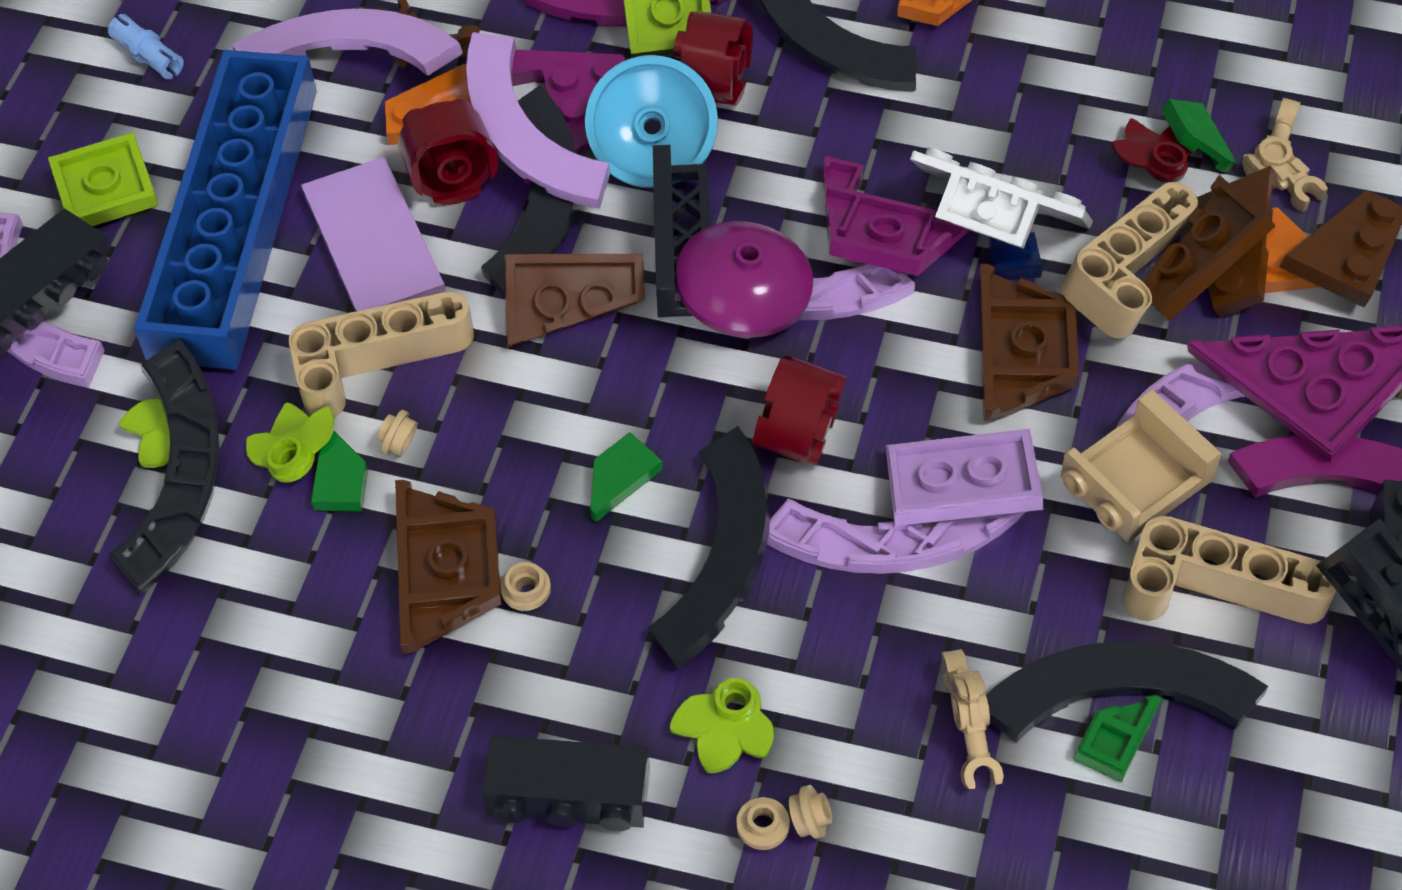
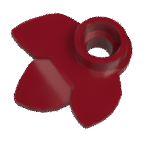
M1129 119L1123 134L1124 140H1115L1111 144L1116 155L1131 166L1145 169L1154 179L1160 182H1177L1184 178L1188 170L1187 158L1191 155L1192 151L1178 142L1171 127L1169 126L1159 135L1137 120Z

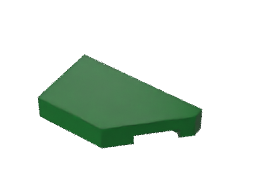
M1169 99L1161 110L1178 142L1192 152L1198 147L1211 157L1217 170L1228 173L1236 161L1204 104Z
M334 430L330 440L319 451L311 500L314 510L362 512L368 475L366 462Z
M631 432L594 459L590 510L591 518L595 522L599 521L663 470L662 460Z
M1152 695L1146 697L1145 701L1120 708L1115 705L1097 710L1076 750L1074 760L1122 783L1160 707L1162 697Z

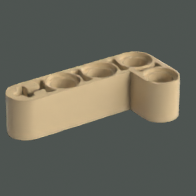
M1168 182L1162 185L1080 250L1061 283L1063 296L1105 334L1114 338L1130 336L1152 303L1150 289L1134 274L1179 237L1188 223L1187 219L1198 206L1196 194L1189 187L1178 182Z
M442 292L298 325L289 336V347L304 408L307 414L311 416L317 410L329 406L334 416L337 417L346 405L342 378L462 351L472 343L474 329L469 303L463 295L456 292Z
M1159 516L1149 520L1143 528L1125 588L1123 603L1126 610L1133 617L1145 621L1156 620L1165 614L1174 586H1178L1295 622L1312 624L1319 622L1325 617L1336 590L1316 566L1321 562L1320 560L1173 517ZM1156 545H1158V546H1163V547L1167 548L1168 551H1166V550H1160V549L1156 548L1155 546H1156ZM1204 560H1211L1218 565H1210ZM1253 574L1261 575L1265 577L1267 580H1261L1255 577ZM1141 586H1150L1156 589L1157 592L1147 591Z

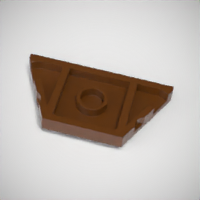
M980 264L979 270L983 421H992L1077 387L1079 380L1075 307L1062 294L1055 291H1045L1038 284L1020 278L1019 282L1015 283L995 275V267L989 264Z
M402 479L395 480L400 645L403 654H411L501 605L502 602L495 509L475 502L464 503L459 501L456 496L440 491L437 492L436 496L412 489L411 482Z

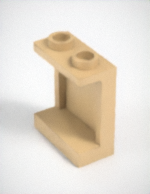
M1152 389L1138 399L1135 414L1129 420L1082 453L1074 447L1068 450L1064 455L1060 477L1067 490L1074 497L1082 498L1096 512L1098 519L1108 530L1116 531L1128 543L1142 533L1149 520L1154 517L1165 516L1213 481L1222 453Z

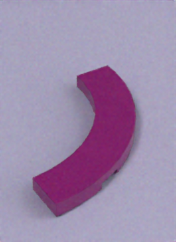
M1297 435L1251 444L1231 452L1228 459L1230 466L1255 498L1287 487L1314 484L1315 480L1345 481V486L1366 489L1378 493L1384 479L1402 481L1401 448L1357 437L1332 462Z

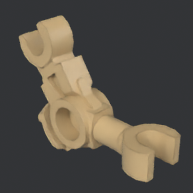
M1283 97L1271 136L1267 135V138L1258 144L1254 154L1243 155L1242 165L1246 175L1271 166L1277 175V188L1280 190L1287 189L1291 195L1290 201L1292 206L1303 213L1307 210L1310 203L1309 197L1304 193H1310L1317 200L1322 201L1328 188L1326 183L1320 178L1308 176L1310 169L1293 155L1291 142L1288 140L1301 102Z
M962 649L942 652V660L947 673L943 674L946 690L951 693L954 720L958 730H962V733H964L968 753L967 760L960 772L961 782L965 788L974 789V772L979 766L983 765L990 771L992 784H1002L1004 777L1003 769L996 760L990 757L987 747L985 730L986 726L990 724V713L985 694V684L980 672L968 670L966 657Z

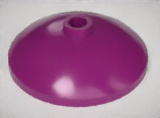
M731 221L709 226L688 240L677 260L675 283L678 295L684 306L704 325L727 335L746 338L763 337L788 328L803 315L812 295L813 273L803 251L783 233L758 223Z

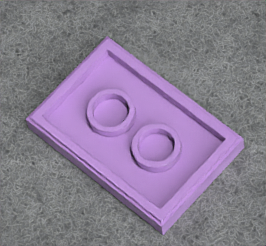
M1030 429L885 445L895 526L1043 510V495Z

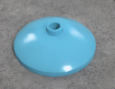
M657 55L631 58L610 69L594 87L588 100L585 114L586 135L596 159L609 163L610 174L618 180L640 188H654L652 145H671V165L703 164L712 151L718 128L716 104L704 80L684 63ZM651 120L657 121L661 125L660 131L653 135L648 134L644 130L645 124ZM683 180L672 181V185L679 183Z

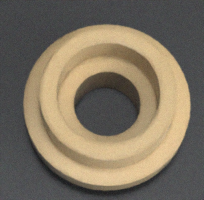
M401 410L396 417L389 414L385 418L377 435V440L383 442L381 453L389 455L392 452L400 457L404 454L418 426V422L409 418V412Z
M520 562L508 569L501 581V593L504 601L516 610L529 611L540 607L547 601L551 592L548 574L538 565L531 562ZM526 585L534 587L533 590L528 592L518 591Z
M803 786L800 788L799 794L789 797V810L793 825L800 837L809 835L814 839L825 837L826 825L832 823L829 801L823 792L817 794L813 786Z
M767 797L752 799L741 807L737 815V832L742 841L754 849L769 850L775 848L786 839L789 833L790 818L788 812L781 803ZM758 816H768L773 822L767 827H759L753 821Z

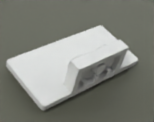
M930 147L927 148L925 154L913 151L910 160L924 172L949 180L935 216L948 223L1024 249L1037 212L1090 229L1093 220L1085 211L1086 207L1081 204L1082 201L1070 195L1055 192L1053 198L1044 196V192L1037 189L1038 185L1017 177H1012L1010 184L1003 182L1000 176L995 175L996 171L973 162L969 163L967 169L960 167L959 162L952 160L953 156Z

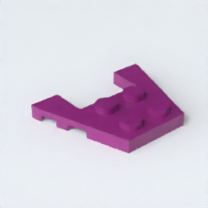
M516 49L513 59L512 82L513 86L543 81L546 92L554 100L565 118L572 135L576 154L590 149L585 129V114L590 95L599 80L614 66L625 61L623 54ZM528 178L523 179L524 185L532 183Z
M825 156L822 178L829 255L845 258L855 263L862 262L890 269L896 273L919 276L970 231L936 218L937 210L857 192L862 180L864 165Z

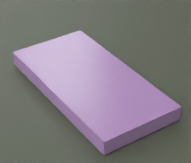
M385 157L301 185L303 195L355 312L446 292L445 284Z

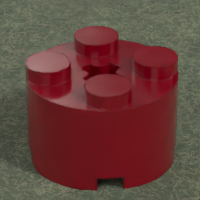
M691 11L687 19L686 31L679 30L676 35L674 55L675 57H680L682 63L693 69L704 80L712 93L715 103L738 105L747 81H741L740 79L744 68H750L753 50L752 24H747L749 21L747 18Z
M456 99L453 101L437 102L421 109H412L405 114L403 127L399 134L398 146L412 185L419 195L423 197L422 194L432 197L434 203L442 205L458 204L482 192L481 185L489 177L491 181L493 180L498 170V156L479 113L472 108L467 100Z
M786 355L781 357L764 399L766 401L762 416L759 415L752 444L791 459L818 466L827 440L825 437L828 429H832L841 405L840 399L848 377L795 357Z

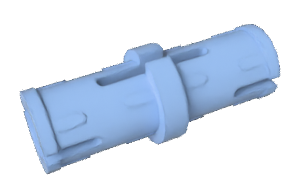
M126 14L118 15L119 19L126 25L121 23L116 17L112 19L108 26L109 36L128 48L132 58L139 63H147L165 79H173V75L166 68L176 76L181 72L184 65L183 58L159 41L161 39L159 35L152 30L141 28Z

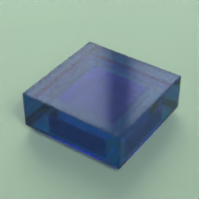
M1035 232L1029 233L1024 249L991 237L989 238V251L992 265L995 267V275L1007 280L1041 278L1043 266Z

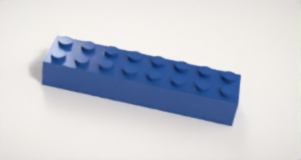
M223 50L134 327L146 361L178 339H181L194 356L199 367L238 369L317 94L309 56Z

